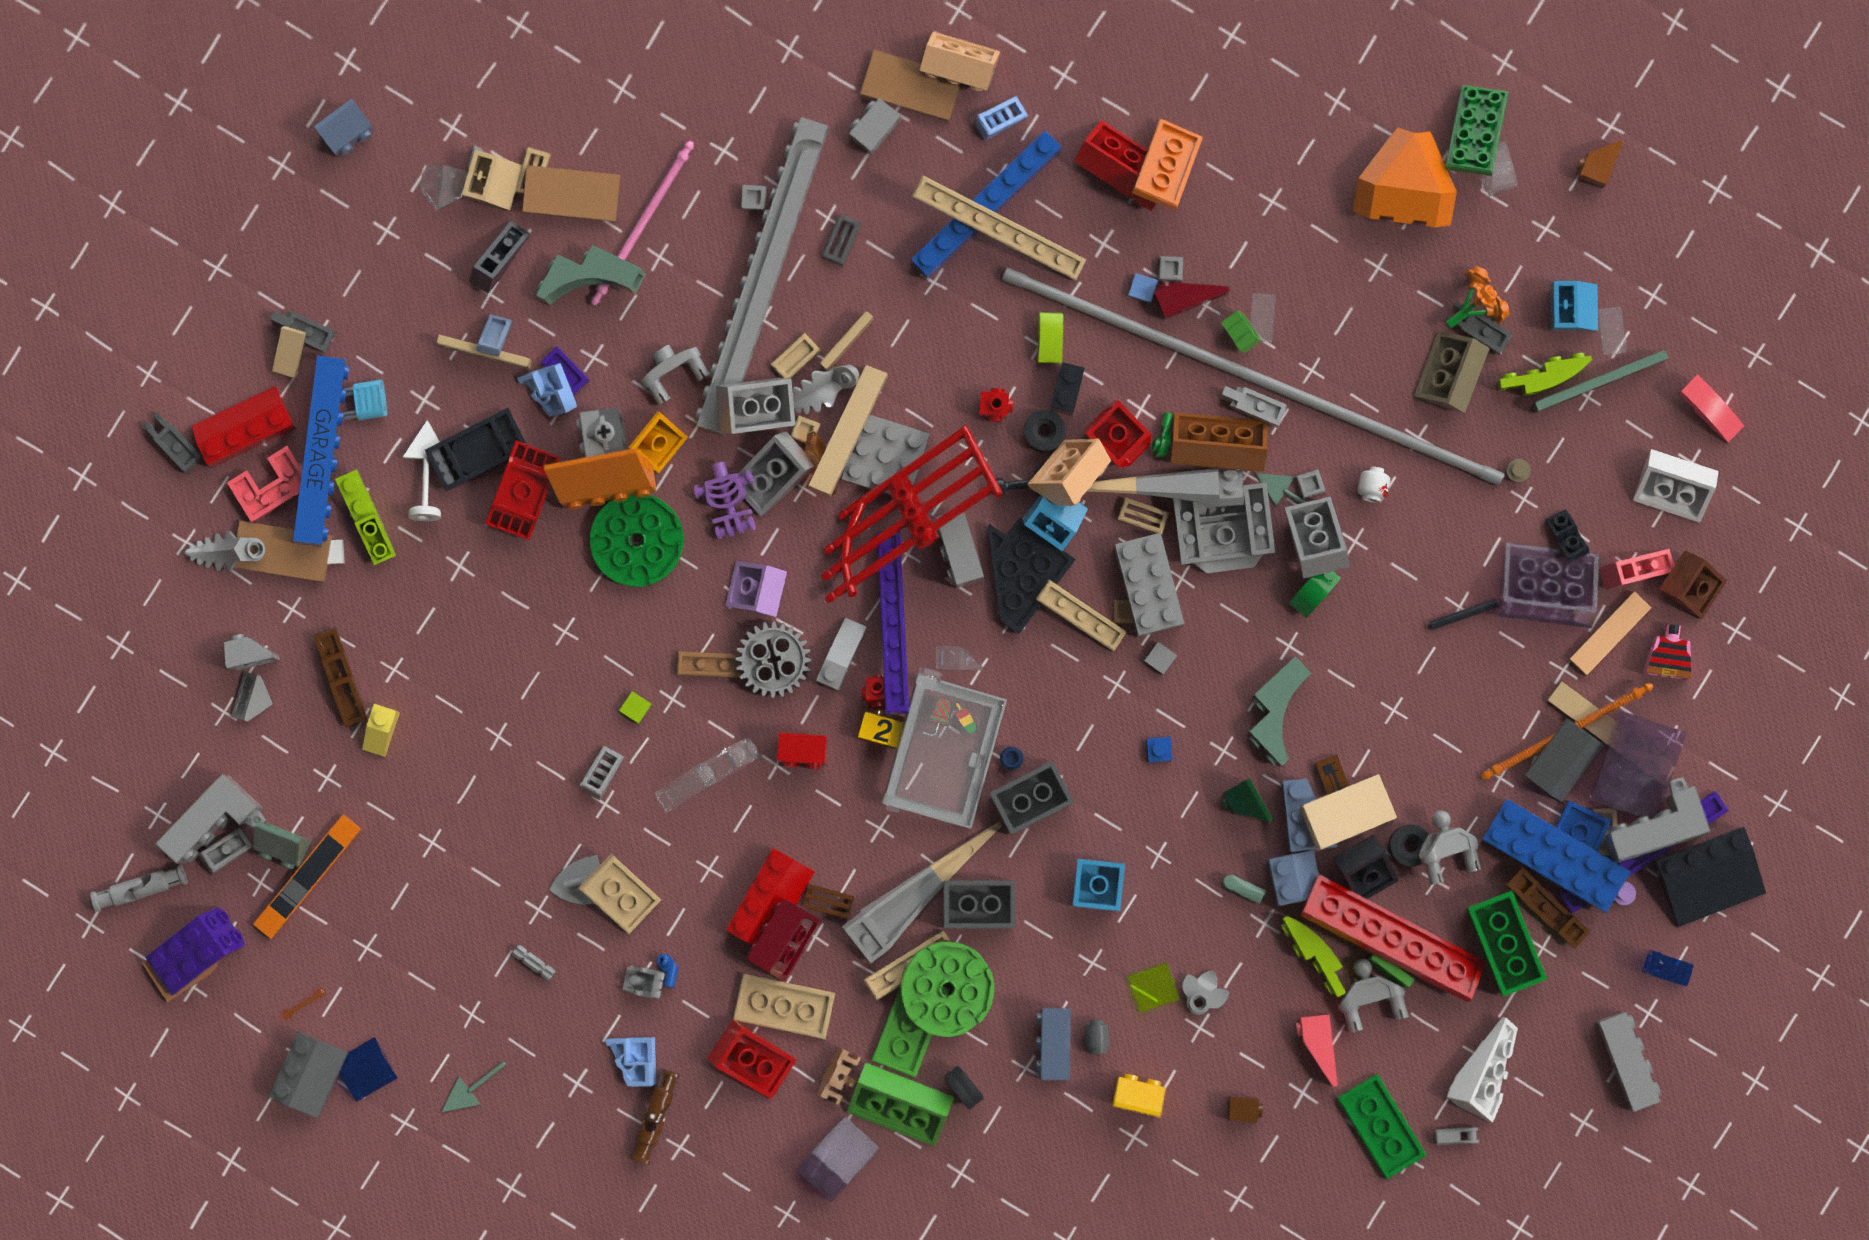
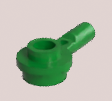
M1164 413L1160 436L1152 442L1151 451H1153V456L1156 458H1164L1168 453L1171 441L1169 429L1173 418L1171 413Z

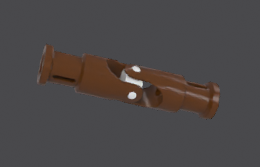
M660 1068L659 1072L661 1075L657 1087L653 1088L649 1103L650 1108L645 1112L640 1126L634 1154L630 1155V1159L646 1165H650L651 1161L649 1158L653 1146L657 1145L665 1121L664 1113L671 1104L674 1095L672 1091L676 1079L680 1077V1074ZM647 1120L659 1123L653 1132L648 1130Z

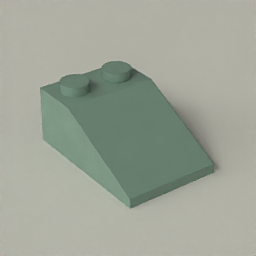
M256 821L254 849L259 851L258 856L268 860H272V857L281 860V865L291 869L294 868V865L300 867L312 840L272 824Z

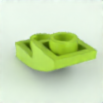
M1039 312L1037 361L1062 363L1063 313Z

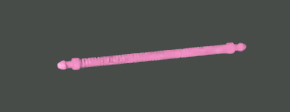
M693 142L685 143L684 149L677 154L676 162H674L667 173L668 175L664 178L665 180L661 183L662 185L658 188L659 190L655 193L656 195L652 198L653 200L644 211L645 213L641 216L642 218L638 221L639 223L635 226L636 228L632 230L633 233L629 235L621 249L622 251L618 253L619 256L617 257L625 260L630 253L629 251L633 248L632 246L636 243L635 241L639 238L638 236L642 234L641 231L645 229L653 215L652 213L656 210L655 208L659 206L658 203L662 201L661 198L665 196L677 173H679L678 170L682 168L681 165L687 162L688 154L693 150ZM598 285L595 289L597 291L596 294L591 298V304L595 306L600 303L602 295H606L610 285Z

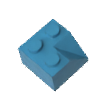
M1078 859L1072 906L1120 911L1125 864Z

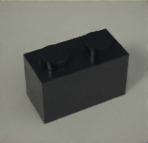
M1062 362L1050 410L1073 416L1085 367Z

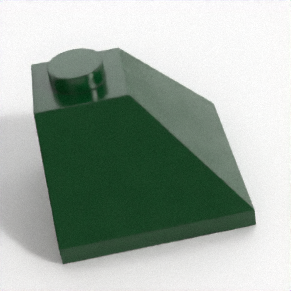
M1250 778L1222 793L1224 798L1221 801L1227 812L1231 810L1235 815L1263 823L1273 820Z

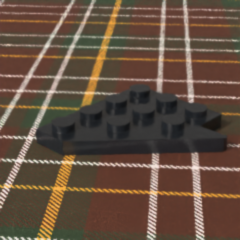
M1019 517L1006 535L991 524L988 525L1000 621L1017 634H1020L1042 605L1036 598L1047 581L1050 580L1057 585L1076 560L1067 552L1061 551L1025 526L1021 517Z

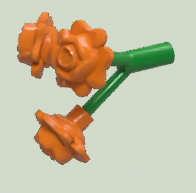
M1478 266L1464 271V275L1470 281L1468 287L1470 290L1462 309L1449 318L1446 323L1452 329L1466 317L1485 315L1486 317L1493 316L1496 322L1501 325L1502 321L1509 316V306L1506 301H1502L1497 296V292L1492 286L1487 285L1491 283L1488 272ZM1474 291H1476V298L1473 300V303L1470 306H1468ZM1481 305L1487 306V307H1485L1484 310L1471 311V310H1473L1476 306H1477V307H1480Z

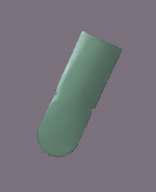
M1234 875L1226 876L1222 882L1225 889L1239 894V896L1258 905L1266 891Z

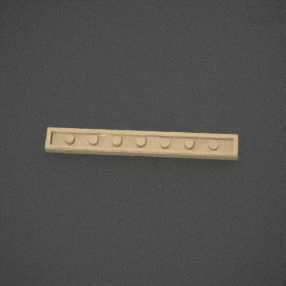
M923 175L912 194V197L1073 280L1077 279L1086 261L1083 257Z

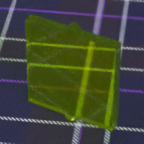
M1167 963L1128 976L1133 990L1132 996L1136 998L1140 1013L1180 1000L1174 984L1176 980L1172 978Z

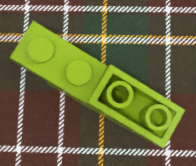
M1584 353L1570 355L1571 359L1561 360V356L1548 358L1547 362L1542 365V373H1540L1539 369L1526 371V375L1517 376L1516 373L1502 375L1503 379L1497 382L1498 391L1522 388L1523 397L1550 390L1579 373L1592 360V357L1585 356Z
M355 469L335 478L373 564H379L396 556L381 518L358 470Z
M1288 916L1282 918L1284 923L1281 924V927L1287 937L1291 936L1295 944L1292 947L1298 958L1303 956L1304 960H1308L1314 957L1315 961L1312 964L1317 973H1323L1327 980L1324 982V986L1330 995L1334 994L1335 997L1345 994L1346 992L1335 974V971L1341 969L1342 965L1328 945L1300 922Z

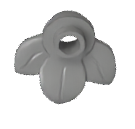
M1207 971L1198 979L1190 974H1187L1182 988L1188 997L1187 1007L1193 1014H1204L1209 1008H1219L1227 1001L1229 991L1217 988L1218 983L1215 971ZM1197 998L1203 1001V1005L1199 1008L1194 1005V1001Z

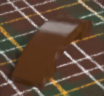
M1523 867L1506 883L1510 890L1530 910L1574 949L1591 932L1555 900Z

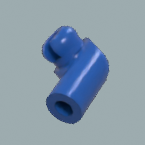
M660 954L656 962L665 973L663 986L675 988L679 970L678 965L670 955Z

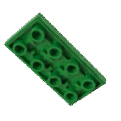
M1462 85L1446 161L1447 170L1492 176L1508 99L1507 91Z

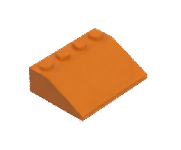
M636 448L544 465V470L560 504L568 508V510H578L582 508V505L587 504L600 506L605 504L604 501L608 500L621 502L627 500V497L635 495L639 498L647 497L651 492H657L653 464Z

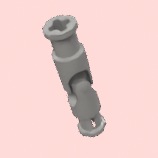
M180 864L175 869L165 872L160 870L140 878L112 885L109 889L98 893L91 892L90 896L95 911L99 912L102 908L111 905L119 906L167 891L169 887L178 884L186 885L188 880L185 869Z

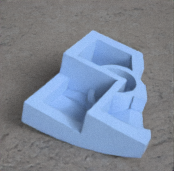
M560 363L517 378L520 384L525 382L533 391L531 394L532 398L541 404L549 417L567 413L577 407Z
M655 1037L606 1039L607 1046L611 1047L616 1057L615 1062L617 1066L623 1071V1078L627 1086L656 1085Z

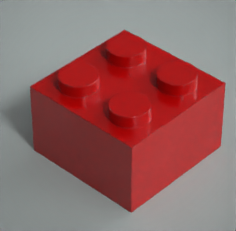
M779 732L777 761L782 763V766L785 768H797V764H806L807 769L821 770V766H826L828 737L826 735Z

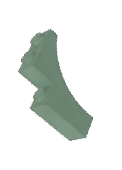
M592 245L591 249L584 254L582 265L557 255L556 259L552 260L549 264L547 276L539 283L536 296L543 302L552 305L558 298L571 290L595 284L612 285L636 294L646 273L640 267Z
M1296 656L1253 695L1256 699L1253 702L1261 712L1266 710L1268 714L1248 732L1251 735L1249 740L1258 749L1262 747L1267 752L1265 757L1274 766L1278 764L1281 767L1289 760L1282 737L1285 710L1293 693L1312 674Z

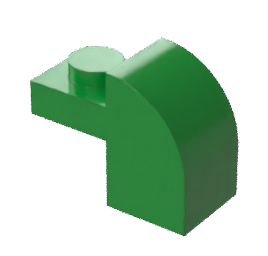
M1334 571L1312 576L1291 599L1289 604L1307 618L1334 588L1341 577Z

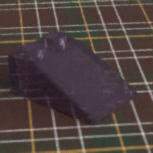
M844 1116L796 1170L832 1202L880 1147Z

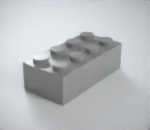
M1161 533L1115 544L1114 550L1137 637L1183 626L1184 620Z

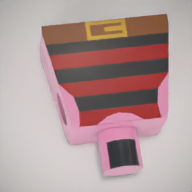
M1667 624L1665 637H1654L1643 674L1681 680L1691 679L1690 641L1679 639L1681 626Z

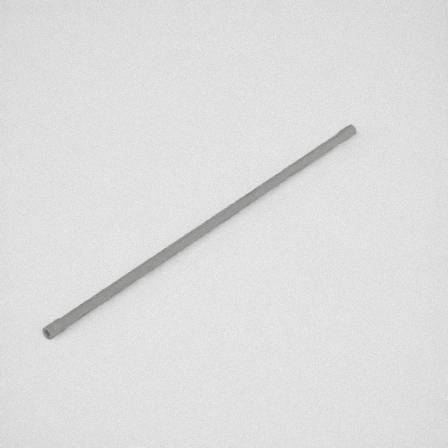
M1007 267L1002 280L1012 285L1028 289L1474 474L1487 482L1500 486L1504 473L1470 461L1029 278L1027 275Z

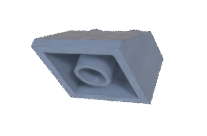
M352 99L314 126L337 157L350 153L353 150V145L359 141L362 143L372 136L371 132L375 130Z
M1314 850L1268 859L1267 862L1277 906L1307 900L1314 881L1319 875Z

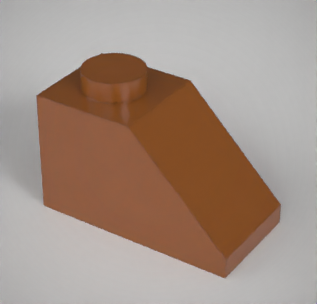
M1618 140L1589 152L1585 158L1581 157L1576 168L1579 171L1577 178L1603 189L1607 185L1624 142Z

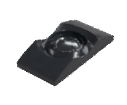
M506 408L425 449V452L444 490L447 492L474 480L491 469L507 463L515 441L527 443L509 408Z

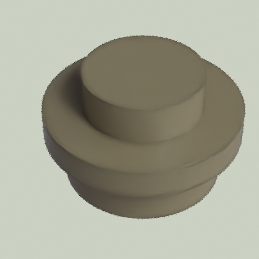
M1515 459L1508 464L1507 475L1514 482H1523L1530 475V466L1525 460Z

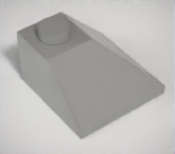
M244 634L231 636L230 641L224 642L226 668L232 671L280 661L277 654L249 637L244 638Z

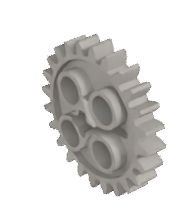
M773 621L771 627L768 628L764 622L762 623V630L754 626L755 634L746 632L748 640L740 639L744 647L736 648V651L741 653V657L734 658V660L741 662V665L736 667V670H743V674L739 676V679L747 678L745 687L753 684L752 692L755 693L758 689H761V696L763 697L767 691H769L771 698H774L776 691H778L780 697H783L784 689L789 693H793L791 686L794 685L799 688L800 684L797 680H806L802 672L810 671L805 666V663L811 661V659L805 658V654L809 653L810 649H803L802 647L807 641L799 642L798 639L801 633L793 635L794 627H790L786 631L785 623H781L780 627L777 628L775 621ZM767 639L771 641L773 656H778L779 661L775 662L780 677L779 680L775 679L773 664L767 662V659L771 657L766 643ZM778 639H784L787 642V649L784 652H779L776 649L775 644ZM757 644L762 645L765 649V653L761 658H757L753 654V647ZM786 661L790 662L793 666V671L789 675H785L781 670L782 664ZM762 667H766L770 671V678L766 681L761 680L758 676V672Z

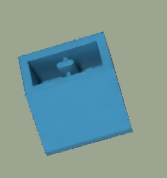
M1553 281L1550 285L1551 332L1598 331L1597 284L1581 281Z
M1040 495L1023 517V522L1025 526L1063 551L1076 534L1088 507L1080 502L1074 506H1057Z

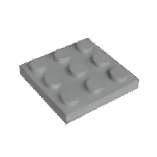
M869 415L846 463L842 480L869 489L875 488L923 455L930 434ZM919 469L908 476L912 485H914ZM889 490L884 492V494L891 495Z

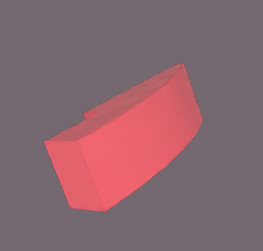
M1698 374L1678 393L1695 409L1694 412L1727 443L1744 427L1743 423L1729 406Z

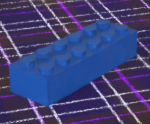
M1506 799L1482 839L1483 842L1604 914L1607 913L1631 873L1509 799Z

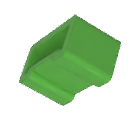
M1239 310L1221 322L1238 349L1243 353L1248 352L1262 341L1246 316Z

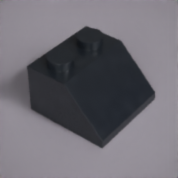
M1374 834L1333 857L1337 869L1349 890L1365 899L1372 897L1399 881L1386 851Z

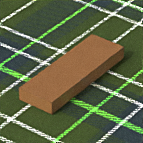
M678 651L677 675L739 678L743 674V670H736V667L740 666L741 662L734 660V658L741 657V654Z

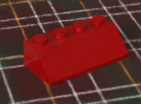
M1101 120L1086 138L1073 161L1080 165L1081 168L1099 177L1101 181L1116 188L1121 194L1136 201L1141 207L1152 211L1157 203L1132 193L1148 150Z
M277 386L192 426L197 445L206 464L211 468L296 428Z
M773 848L726 930L751 945L757 943L762 935V928L770 921L774 914L775 906L783 898L796 905L815 871Z

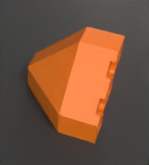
M1399 127L1396 128L1358 178L1353 207L1354 213L1377 220L1382 216L1393 219V222L1412 224L1413 221L1425 222L1426 226L1429 227L1451 225L1457 191L1430 131L1416 133Z

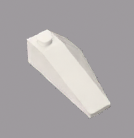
M1501 1018L1456 1075L1447 1096L1458 1107L1492 1123L1502 1102L1501 1084L1503 1079L1507 1080L1508 1072L1505 1071L1507 1058L1512 1056L1518 1029L1507 1018Z

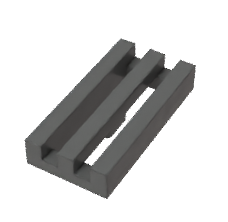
M839 214L822 258L844 266L861 222ZM842 221H845L846 225L832 256L829 254ZM851 224L855 225L841 259L837 258Z

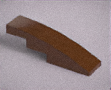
M334 627L314 634V639L322 658L321 661L345 727L367 720L364 705L337 628Z

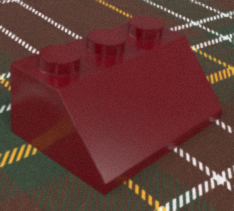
M783 898L775 906L774 914L770 921L762 928V935L759 940L750 948L747 960L786 981L822 920Z

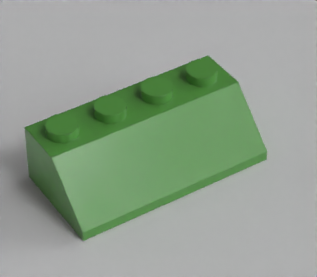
M865 1063L847 1113L935 1147L954 1097Z

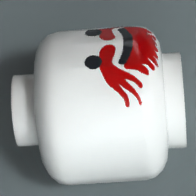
M1370 467V470L1363 471L1360 475L1358 493L1365 501L1379 503L1381 499H1385L1388 496L1390 477L1384 473V469Z

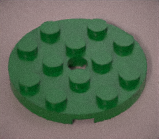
M635 495L627 497V500L621 502L612 500L600 510L591 527L590 546L596 564L607 577L624 586L645 587L660 582L675 569L683 553L684 533L678 516L668 504L652 495L642 498ZM634 534H641L644 538L643 544L638 547L633 546L630 542L631 537Z

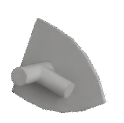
M598 855L586 857L570 864L556 877L550 891L559 898L571 903L595 904L579 889V886L600 865Z

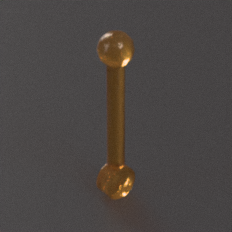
M319 988L317 993L291 1010H285L283 1017L290 1019L296 1011L318 997H324L326 990Z

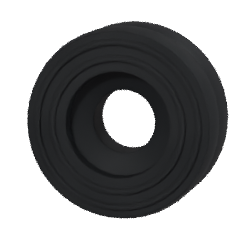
M1048 409L1037 410L1030 414L1023 428L1024 439L1028 446L1042 453L1057 449L1063 442L1066 432L1065 423L1061 416ZM1043 424L1051 428V434L1045 438L1041 437L1037 431L1038 427Z
M1414 824L1399 827L1392 833L1389 839L1388 847L1391 857L1395 862L1405 867L1421 865L1419 853L1429 833L1424 828ZM1407 839H1413L1417 843V849L1412 853L1404 849V842Z
M956 1066L943 1077L967 1109H972L984 1099L982 1093L961 1067Z

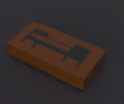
M1337 754L1315 762L1327 795L1349 787Z

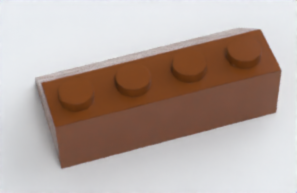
M1174 412L1171 463L1264 472L1267 455L1268 424L1255 419Z

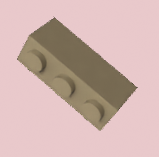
M1438 331L1414 396L1442 408L1465 413L1489 347L1474 338Z

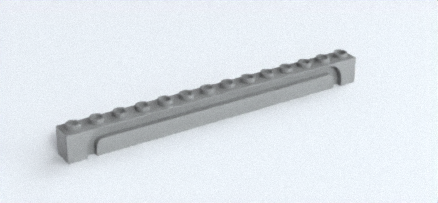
M801 117L799 123L795 122L791 135L795 137L792 145L788 144L784 157L787 160L784 167L780 166L776 178L780 180L777 189L773 188L769 201L772 202L770 210H765L762 223L765 225L762 232L758 231L754 245L757 246L756 252L749 256L747 267L750 269L748 275H743L739 287V289H742L740 298H735L732 311L735 312L733 320H728L724 333H727L725 342L721 341L717 351V355H720L718 364H713L709 376L713 378L711 385H706L702 395V399L705 400L703 408H698L694 421L698 422L697 427L725 437L726 433H720L716 386L742 383L744 381L828 133L827 125Z

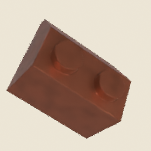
M1685 550L1668 577L1664 580L1660 590L1670 600L1696 617L1703 619L1727 580L1705 559Z

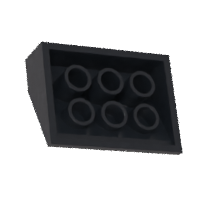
M1738 827L1652 861L1678 927L1766 893L1756 856L1745 827Z

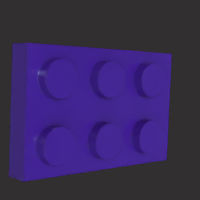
M217 907L197 916L145 958L173 996L221 959L245 946L242 934L230 922L228 914L220 907Z

